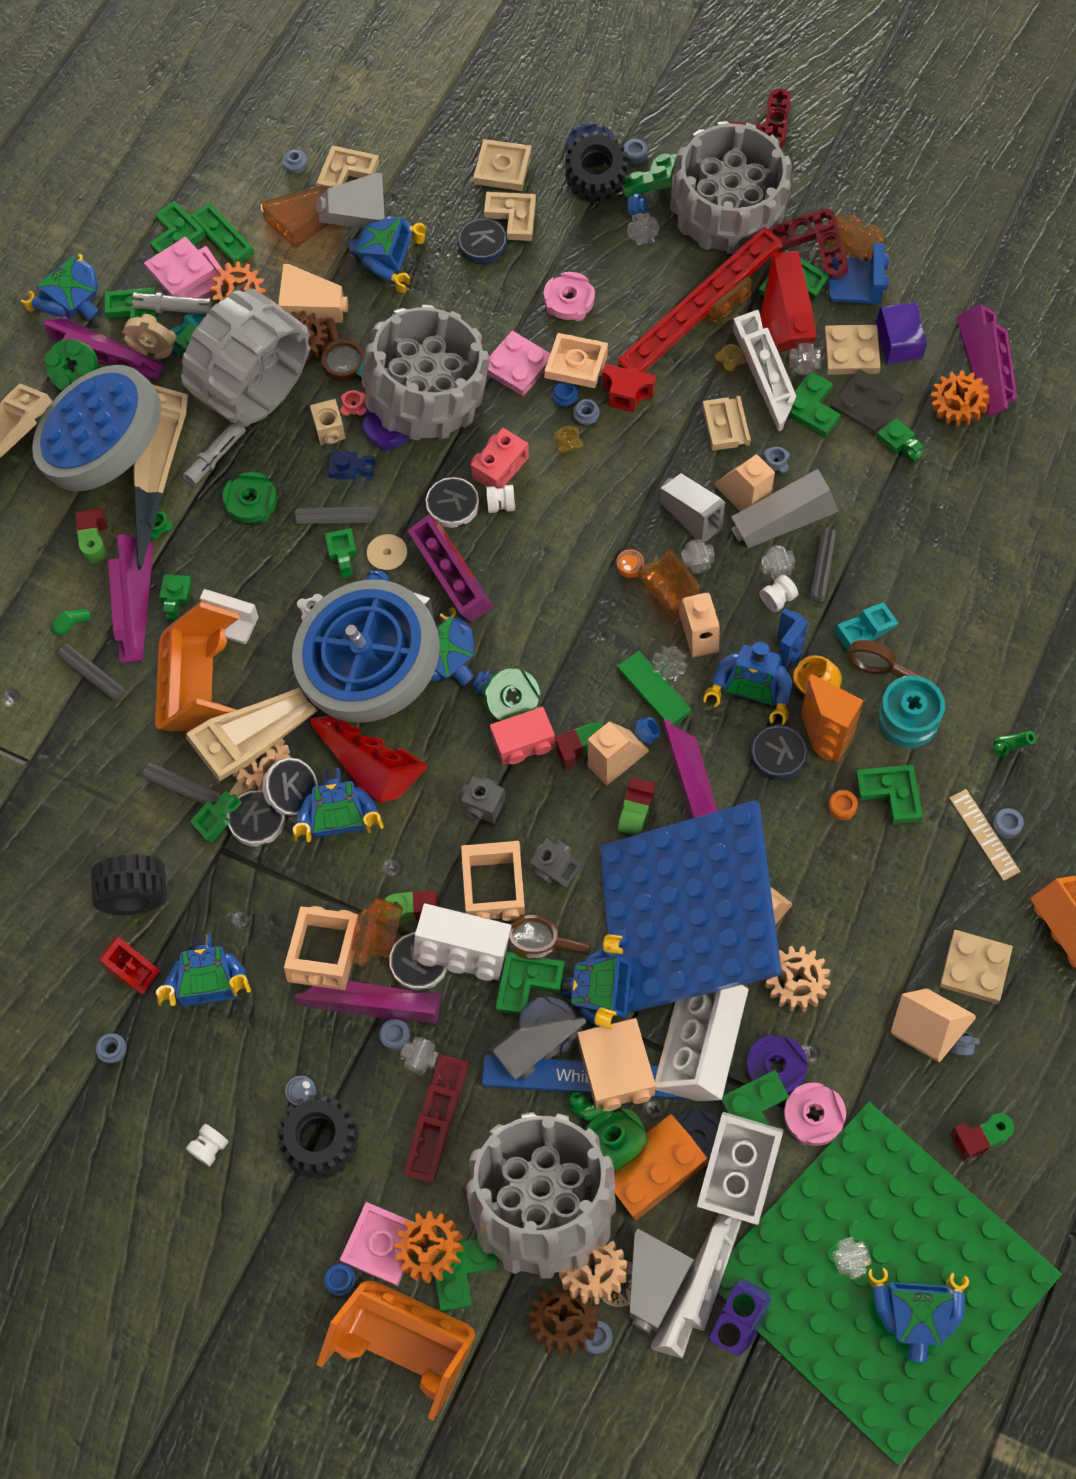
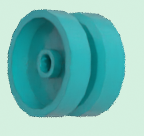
M905 676L896 679L887 687L878 711V726L886 739L902 748H917L926 745L935 737L945 712V699L940 689L930 680L920 676Z

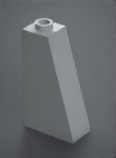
M816 469L731 516L736 525L731 529L738 542L744 540L747 547L750 548L838 512L828 485L819 470Z

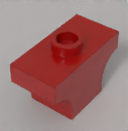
M605 364L602 387L610 391L609 407L634 413L637 404L641 400L653 399L656 383L655 375L638 372L632 368L626 369Z

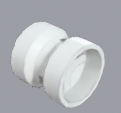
M505 485L503 488H496L495 486L486 487L489 513H497L498 510L505 509L507 512L515 511L513 485Z
M783 574L774 580L772 586L767 585L760 591L763 603L773 612H778L784 607L786 601L790 602L798 596L795 584L789 577Z
M204 1124L199 1130L198 1138L195 1141H191L185 1149L199 1161L210 1167L215 1161V1154L218 1150L224 1149L229 1141L215 1129Z

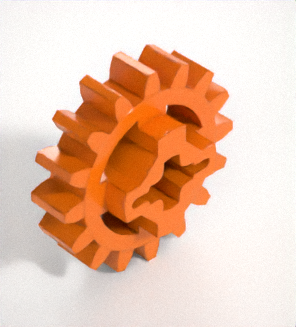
M237 261L232 268L228 262L225 264L226 271L218 268L216 272L219 277L213 276L211 278V281L216 284L209 288L210 292H215L211 300L212 302H221L233 292L234 287L241 286L243 283L245 285L242 287V292L248 290L249 285L252 283L253 289L264 294L266 289L259 286L264 280L255 277L258 270H254L252 273L249 271L250 264L247 263L244 268H241L240 262ZM232 274H241L244 277L235 278ZM221 283H223L222 285L225 287L224 297L221 293Z
M964 370L960 371L959 376H955L953 372H950L949 379L942 376L940 377V384H934V392L931 393L932 410L937 411L938 419L945 416L946 424L954 420L956 421V426H960L961 421H965L967 425H970L971 418L979 420L980 412L986 413L987 404H989L988 386H983L982 378L974 380L973 372L969 376H965Z
M428 1211L426 1219H423L417 1213L415 1214V1223L412 1224L408 1220L405 1221V1225L408 1228L406 1232H397L402 1238V1242L394 1243V1247L401 1251L395 1258L399 1263H404L401 1269L406 1274L411 1272V1277L414 1280L418 1281L422 1275L423 1280L426 1283H430L434 1275L441 1281L443 1280V1271L446 1270L450 1274L453 1273V1269L450 1266L452 1262L459 1264L461 1262L456 1256V1252L464 1251V1247L457 1243V1241L463 1238L462 1234L459 1231H454L457 1225L452 1220L447 1222V1217L442 1213L439 1214L437 1219L432 1211ZM438 1228L445 1232L448 1240L439 1238ZM430 1242H433L435 1244L434 1246L429 1247ZM410 1254L419 1256L418 1262H420V1266L413 1262Z

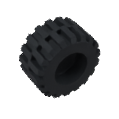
M594 131L591 136L588 133L582 134V139L580 140L577 137L574 140V146L570 145L568 148V154H566L565 178H567L568 187L572 186V192L575 195L579 193V198L585 200L587 197L589 202L595 203V199H600L601 203L605 202L607 196L609 199L615 197V192L620 193L622 185L626 181L628 167L627 152H624L622 143L617 144L618 139L616 137L608 138V133L603 132V135H598V131ZM591 160H601L608 164L610 169L603 174L593 175L585 171L583 165Z
M139 854L118 855L97 862L91 868L92 905L101 912L114 915H135L159 908L167 900L164 863L155 857Z
M310 1095L309 1101L306 1102L302 1098L297 1100L298 1106L293 1108L290 1105L286 1110L288 1113L287 1117L282 1116L280 1119L282 1127L278 1129L277 1136L280 1139L278 1144L283 1156L296 1172L299 1171L302 1176L307 1178L309 1175H312L314 1179H321V1175H326L329 1178L334 1176L333 1172L337 1169L339 1172H342L345 1169L344 1164L346 1162L351 1163L353 1160L352 1153L357 1151L358 1147L356 1142L358 1132L349 1111L345 1106L342 1107L338 1100L334 1098L331 1101L325 1095H322L321 1099H317L315 1095ZM324 1122L331 1124L335 1128L334 1140L326 1149L318 1152H310L303 1149L301 1145L302 1135L309 1126Z

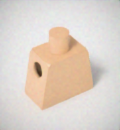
M703 593L683 598L679 615L692 658L719 652L720 627L710 594ZM705 633V636L707 638L701 639L699 637L701 634Z

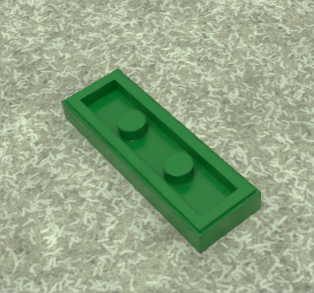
M210 203L190 215L205 231L206 238L233 266L237 261L242 263L255 254L254 248Z
M640 651L617 666V671L662 721L668 719L675 726L691 714L692 709Z

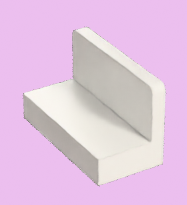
M204 589L200 597L202 603L239 614V619L225 629V636L229 640L246 644L259 618L255 605Z

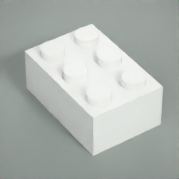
M424 903L415 934L413 959L418 960L419 963L425 966L441 965L447 967L453 973L460 974L466 972L474 974L482 980L490 981L494 979L499 981L508 947L511 925Z
M723 1112L697 1207L758 1225L783 1129Z

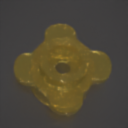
M734 344L725 345L721 352L719 351L715 355L716 361L721 362L724 365V369L729 372L733 371L737 365L746 362V356Z
M565 426L554 433V439L558 441V450L561 453H567L568 450L581 449L583 447V441L579 438V429L576 427Z

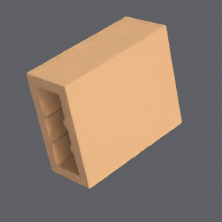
M636 1018L611 1024L613 1025L612 1030L597 1027L577 1032V1043L596 1110L612 1111L620 1108L623 1103L633 1101L634 1104H640L649 1101L651 1096H655L656 1085Z

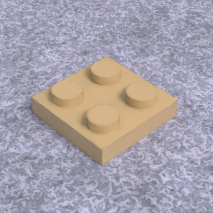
M483 139L473 177L474 184L522 191L532 154V146Z
M877 325L825 326L827 375L880 373Z
M954 930L940 988L998 1004L1001 999L1013 946Z

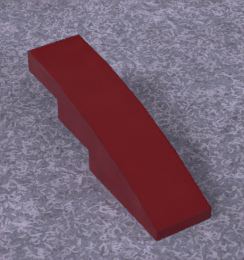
M439 1054L422 1114H419L403 1175L434 1183L470 1061Z

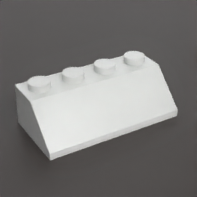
M740 985L675 1002L655 1079V1090L695 1101L722 1100L748 988Z

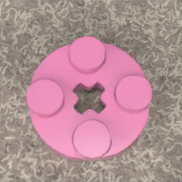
M576 272L561 273V277L551 278L544 288V303L547 313L560 319L583 320L595 302V290L589 284V279ZM569 293H573L574 298L566 299L563 295L567 296Z
M806 1083L797 1087L787 1099L783 1112L784 1122L790 1134L800 1144L821 1146L833 1141L842 1131L846 1118V1109L842 1098L834 1090L831 1091L820 1083ZM810 1107H814L816 1111H822L823 1115L819 1117L818 1122H814L813 1119L807 1117Z

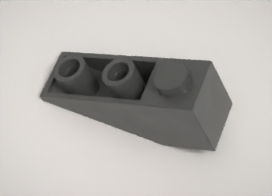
M574 1018L512 1030L492 1046L490 1051L511 1078L516 1080L520 1077L523 1080L536 1070L534 1064L544 1058L546 1061L553 1057L560 1050L558 1045L565 1039H568L569 1042L578 1036L577 1032L583 1031L581 1026L586 1021L584 1018Z

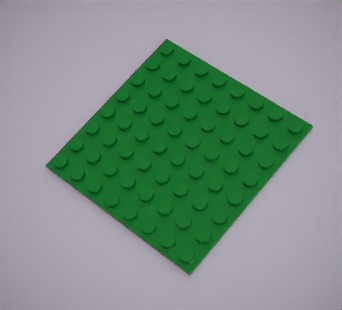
M869 1101L759 1220L758 1225L756 1224L733 1248L717 1294L727 1302L735 1284L741 1278L767 1291L771 1296V1304L757 1332L898 1466L1060 1278L1062 1273ZM882 1268L887 1270L888 1279L885 1285L887 1287L889 1282L946 1286V1281L952 1273H954L953 1281L958 1286H961L964 1276L969 1279L968 1286L962 1292L965 1295L964 1319L952 1336L945 1338L943 1345H928L926 1362L909 1360V1343L897 1342L894 1334L888 1332L876 1312L873 1296L874 1288L868 1281L870 1269H872V1276L876 1280L883 1279ZM741 1293L734 1298L732 1303L733 1309L741 1317H748L754 1312L755 1302L750 1295Z

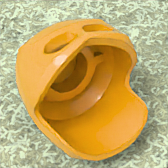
M815 655L808 656L800 661L793 674L794 684L804 695L806 694L811 674L840 688L842 682V675L838 667L828 659Z

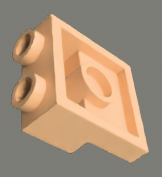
M558 333L545 368V378L595 388L606 363L608 343Z

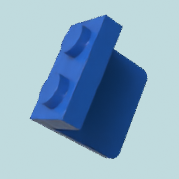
M874 243L871 259L847 258L849 264L847 275L839 280L829 277V299L832 302L880 304L883 291L888 290L889 275H884V270L888 269L889 254H884V243ZM833 257V269L837 271L839 270V263L836 257Z

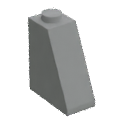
M377 172L328 188L316 202L319 222L364 228L369 223L384 219L382 173Z
M682 473L674 479L669 478L662 484L660 488V503L701 545L722 530L725 502L720 497Z
M637 1229L634 1236L629 1317L634 1319L632 1324L646 1333H649L650 1330L658 1332L692 1267L694 1259L640 1229Z

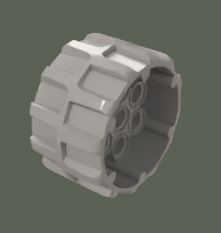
M727 121L717 122V126L706 130L699 129L693 133L687 147H682L678 150L672 180L670 209L678 216V228L681 233L692 237L699 243V247L705 250L715 249L726 251V254H734L763 227L769 229L774 225L782 223L791 188L790 175L792 163L789 156H784L780 149V141L773 135L768 136L766 133L756 129V125L750 123L742 125L730 124ZM699 176V181H698V185H697V190L695 191V187H696V184H697V177ZM764 185L766 186L764 192L765 200H763Z
M248 289L245 292L236 290L218 304L216 303L193 332L182 358V383L193 396L237 426L248 427L251 423L261 422L286 399V396L301 376L310 351L308 343L310 333L304 324L255 289Z
M422 305L421 308L413 309L400 308L393 311L389 319L385 322H378L374 326L370 344L365 349L362 385L366 389L365 405L367 409L380 418L382 426L387 430H395L409 436V439L417 441L421 438L438 437L439 440L445 439L458 428H466L473 422L475 409L482 403L489 367V354L487 351H483L481 345L482 335L476 328L472 329L464 322L460 314L454 311L449 313L435 309L432 305Z
M533 1112L521 1114V1119L505 1126L498 1124L489 1131V1138L483 1147L474 1150L469 1159L471 1178L466 1185L470 1218L476 1228L478 1243L483 1252L494 1253L503 1261L504 1269L516 1274L524 1271L539 1274L541 1279L552 1278L554 1273L572 1267L578 1270L587 1265V1257L598 1245L604 1247L610 1238L611 1216L616 1212L614 1166L609 1156L603 1157L600 1150L599 1136L591 1129L585 1131L569 1121V1116L558 1113L556 1117L536 1116ZM546 1164L547 1168H541V1166ZM515 1175H521V1176H523V1177L520 1178V1179H512V1178H511V1177H513V1176H515ZM569 1181H574L577 1184L569 1186L565 1183ZM495 1186V1188L501 1190L498 1192L497 1202L492 1203L491 1190ZM589 1186L590 1197L593 1199V1202L584 1200L580 1203L585 1196V1187ZM539 1192L548 1193L546 1196L543 1197L536 1196V1194ZM510 1203L518 1204V1206L514 1208L506 1207V1205ZM565 1209L573 1211L570 1214L560 1213L562 1210ZM533 1221H542L543 1223L537 1226ZM521 1223L523 1225V1228L516 1227V1225Z

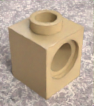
M336 399L310 405L320 445L334 444L339 440L346 439Z

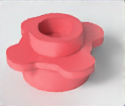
M351 390L341 396L343 406L340 408V411L343 415L357 414L362 416L365 414L364 393Z

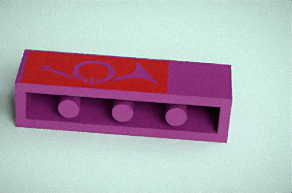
M427 515L407 530L462 616L473 623L494 607L452 540L437 520Z

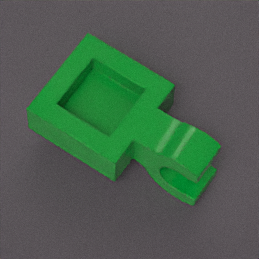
M897 418L878 432L877 440L895 455L902 451L913 462L922 456V453L919 451L924 446L915 439V433Z
M352 528L325 533L330 561L339 560L342 579L353 577L349 558L356 557L357 553Z
M164 574L159 598L161 603H164L163 613H166V620L176 621L180 604L188 605L192 587L191 576Z
M224 792L216 804L207 801L190 822L206 841L213 842L231 822L226 815L235 811L242 801L235 794L231 796L228 792Z

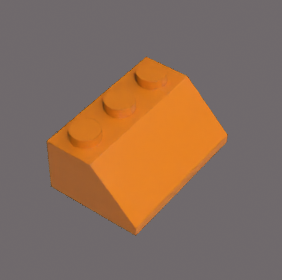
M811 674L808 680L801 717L812 750L822 759L833 760L838 763L854 736L863 700Z
M1076 876L1055 879L1030 899L1035 905L1034 909L1037 915L1046 921L1051 929L1053 939L1062 945L1068 954L1069 963L1076 969Z
M672 1114L645 1133L648 1138L647 1144L635 1158L626 1163L623 1168L614 1170L615 1194L635 1220L642 1217L709 1164L707 1157Z

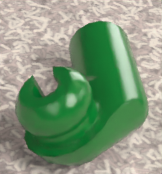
M87 608L63 611L51 623L50 629L55 635H65L76 623L89 622L90 612Z
M1032 731L999 736L993 742V752L1000 757L1006 756L1009 751L1033 745L1036 742V736Z
M572 1093L569 1096L568 1106L575 1115L586 1121H592L597 1115L604 1112L603 1109L596 1110L595 1105L583 1097V1093Z

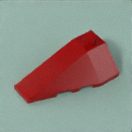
M799 251L774 253L772 256L760 318L763 329L768 327L778 352L812 349L816 339L813 311Z
M330 715L311 719V725L358 786L363 788L374 801L383 803L400 798L427 768V764L408 751L398 748L397 751L383 746L385 740L378 737L360 735L361 730L343 720Z

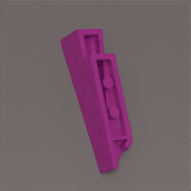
M979 304L957 317V322L975 379L982 378L983 386H988L989 404H987L986 415L994 416L1008 408L1007 405L1017 398L1008 330L997 324L994 311Z
M66 317L49 319L44 323L50 340L57 342L64 339L80 340L94 350L98 364L105 366H129L137 370L145 378L158 381L165 368V364L142 355Z
M119 534L117 535L119 558L109 559L108 567L113 632L115 640L118 641L120 664L143 660L153 545L149 542L143 566L138 570L136 538Z
M664 719L663 730L688 819L716 812V804L697 738L673 726L668 719Z
M347 981L345 990L312 986L304 993L296 994L294 1000L300 1006L388 1020L399 1019L407 1023L409 1020L437 1024L442 994L414 993L410 990Z

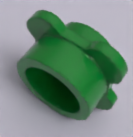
M157 511L150 538L157 539L160 534L170 532L173 529V524L167 520L165 511Z

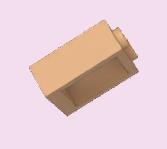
M519 841L461 846L466 914L489 920L502 918L504 921H515L521 916H525ZM514 863L517 900L473 904L471 866Z
M301 906L284 966L287 982L345 990L361 929L358 914H353L347 910H325L319 906ZM307 925L346 931L338 965L299 959Z

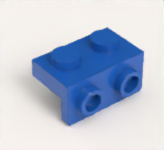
M784 609L780 616L777 638L781 640L779 649L781 666L787 670L791 664L796 665L803 654L801 649L806 641L808 621L801 614Z

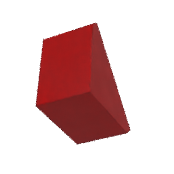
M115 936L98 959L108 974L142 995L160 972L157 967L119 936Z

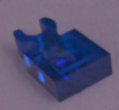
M331 450L328 476L335 479L355 480L356 473H360L367 478L374 477L373 468H366V466L375 465V457L365 455L358 458L356 451Z

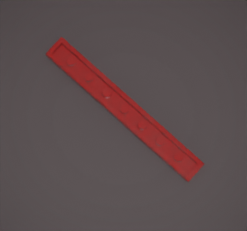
M766 227L759 230L617 359L618 365L621 368H632L644 373L782 247V241Z

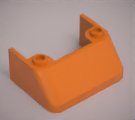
M200 602L163 631L158 647L155 726L157 729L167 732L191 731L211 718L237 710L222 706L217 702H212L213 657L225 648L227 643L225 629L239 619L238 613Z
M364 1281L330 1322L316 1365L323 1367L334 1351L347 1359L358 1358L366 1350L382 1356L422 1376L420 1388L428 1398L434 1400L428 1419L434 1421L454 1387L472 1347L475 1331L470 1325L379 1282Z

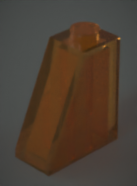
M320 185L263 201L260 204L263 218L296 249L329 225L328 223L319 222V213L316 211L317 199L327 189Z

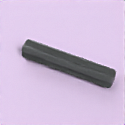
M372 507L295 509V521L297 524L371 523L374 520V510Z
M823 528L821 532L810 599L815 602H823L825 600L836 536L834 529Z
M64 644L58 650V655L63 661L112 700L117 701L123 696L125 691L121 685L69 644Z
M148 763L143 770L145 779L204 805L207 801L216 804L220 797L219 792L155 764Z

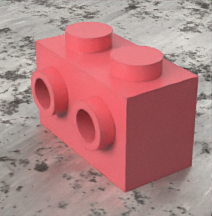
M502 428L497 435L494 434L490 437L486 448L473 457L471 461L472 479L485 487L495 486L496 488H503L529 458L528 443Z
M543 707L490 725L491 738L502 765L520 763L525 757L534 754L543 755L555 747V734Z

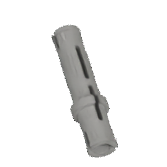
M157 292L156 295L133 293V298H135V300H132L133 309L155 310L156 313L173 311L208 314L209 307L212 308L211 298L166 296L161 292Z
M231 422L203 453L201 452L196 456V461L182 474L184 480L191 486H196L201 478L208 471H212L216 467L215 463L246 432L245 428Z

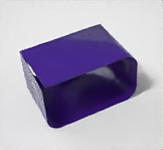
M917 303L880 307L876 324L886 364L922 359L927 346V340Z
M741 1278L735 1284L708 1340L736 1356L746 1351L750 1347L771 1304L770 1294ZM745 1293L754 1299L755 1310L748 1317H741L733 1310L732 1303L738 1294ZM725 1323H733L740 1330V1340L734 1346H730L718 1338V1330Z

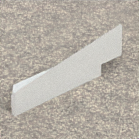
M758 310L734 318L733 331L777 430L781 431L796 400V394L768 327L763 329L760 313Z
M718 1214L651 1344L652 1350L683 1358L692 1329L705 1330L742 1220Z

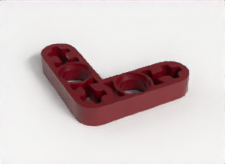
M776 88L769 94L765 125H753H756V129L766 133L768 136H771L773 132H777V139L780 141L779 147L782 149L785 145L791 94L786 89ZM777 99L782 100L781 108L776 107ZM780 117L783 121L775 123L771 121V118ZM727 121L730 124L746 125V123Z
M821 209L774 225L768 229L774 235L779 234L780 236L779 239L782 241V247L778 251L817 239L827 275L834 280L842 279L847 275L849 264L839 224L834 212L830 209ZM824 218H828V225L826 226L822 224ZM811 222H814L816 230H813ZM806 225L808 229L805 234L801 236L795 235V229L798 226ZM788 230H789V233H790V235H791V237H792V238H790V239L787 237L788 234H787L786 231H788ZM829 239H836L838 243L835 248L830 250L824 248L825 243ZM831 257H836L839 263V270L834 271V263Z

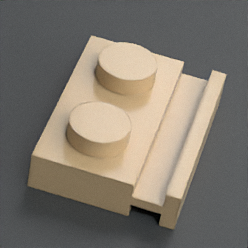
M736 396V399H729L728 397L703 401L702 408L712 451L735 448L741 444L750 445L751 439L740 396Z

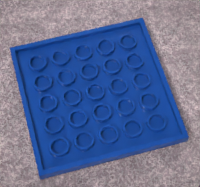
M755 800L600 846L608 934L622 936L619 948L623 949V953L616 956L632 962L627 1013L782 975L761 810L758 802Z

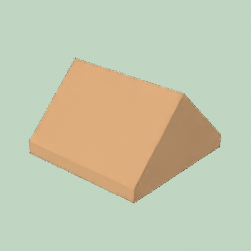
M922 989L902 994L891 1034L940 1063L976 1019V1016L933 991Z

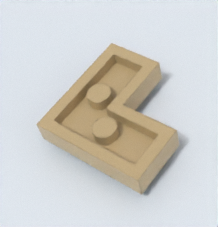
M332 146L316 183L317 189L326 191L328 188L346 183L348 176L362 178L374 174L379 164V155Z
M486 192L484 216L490 219H508L507 240L532 241L536 194Z

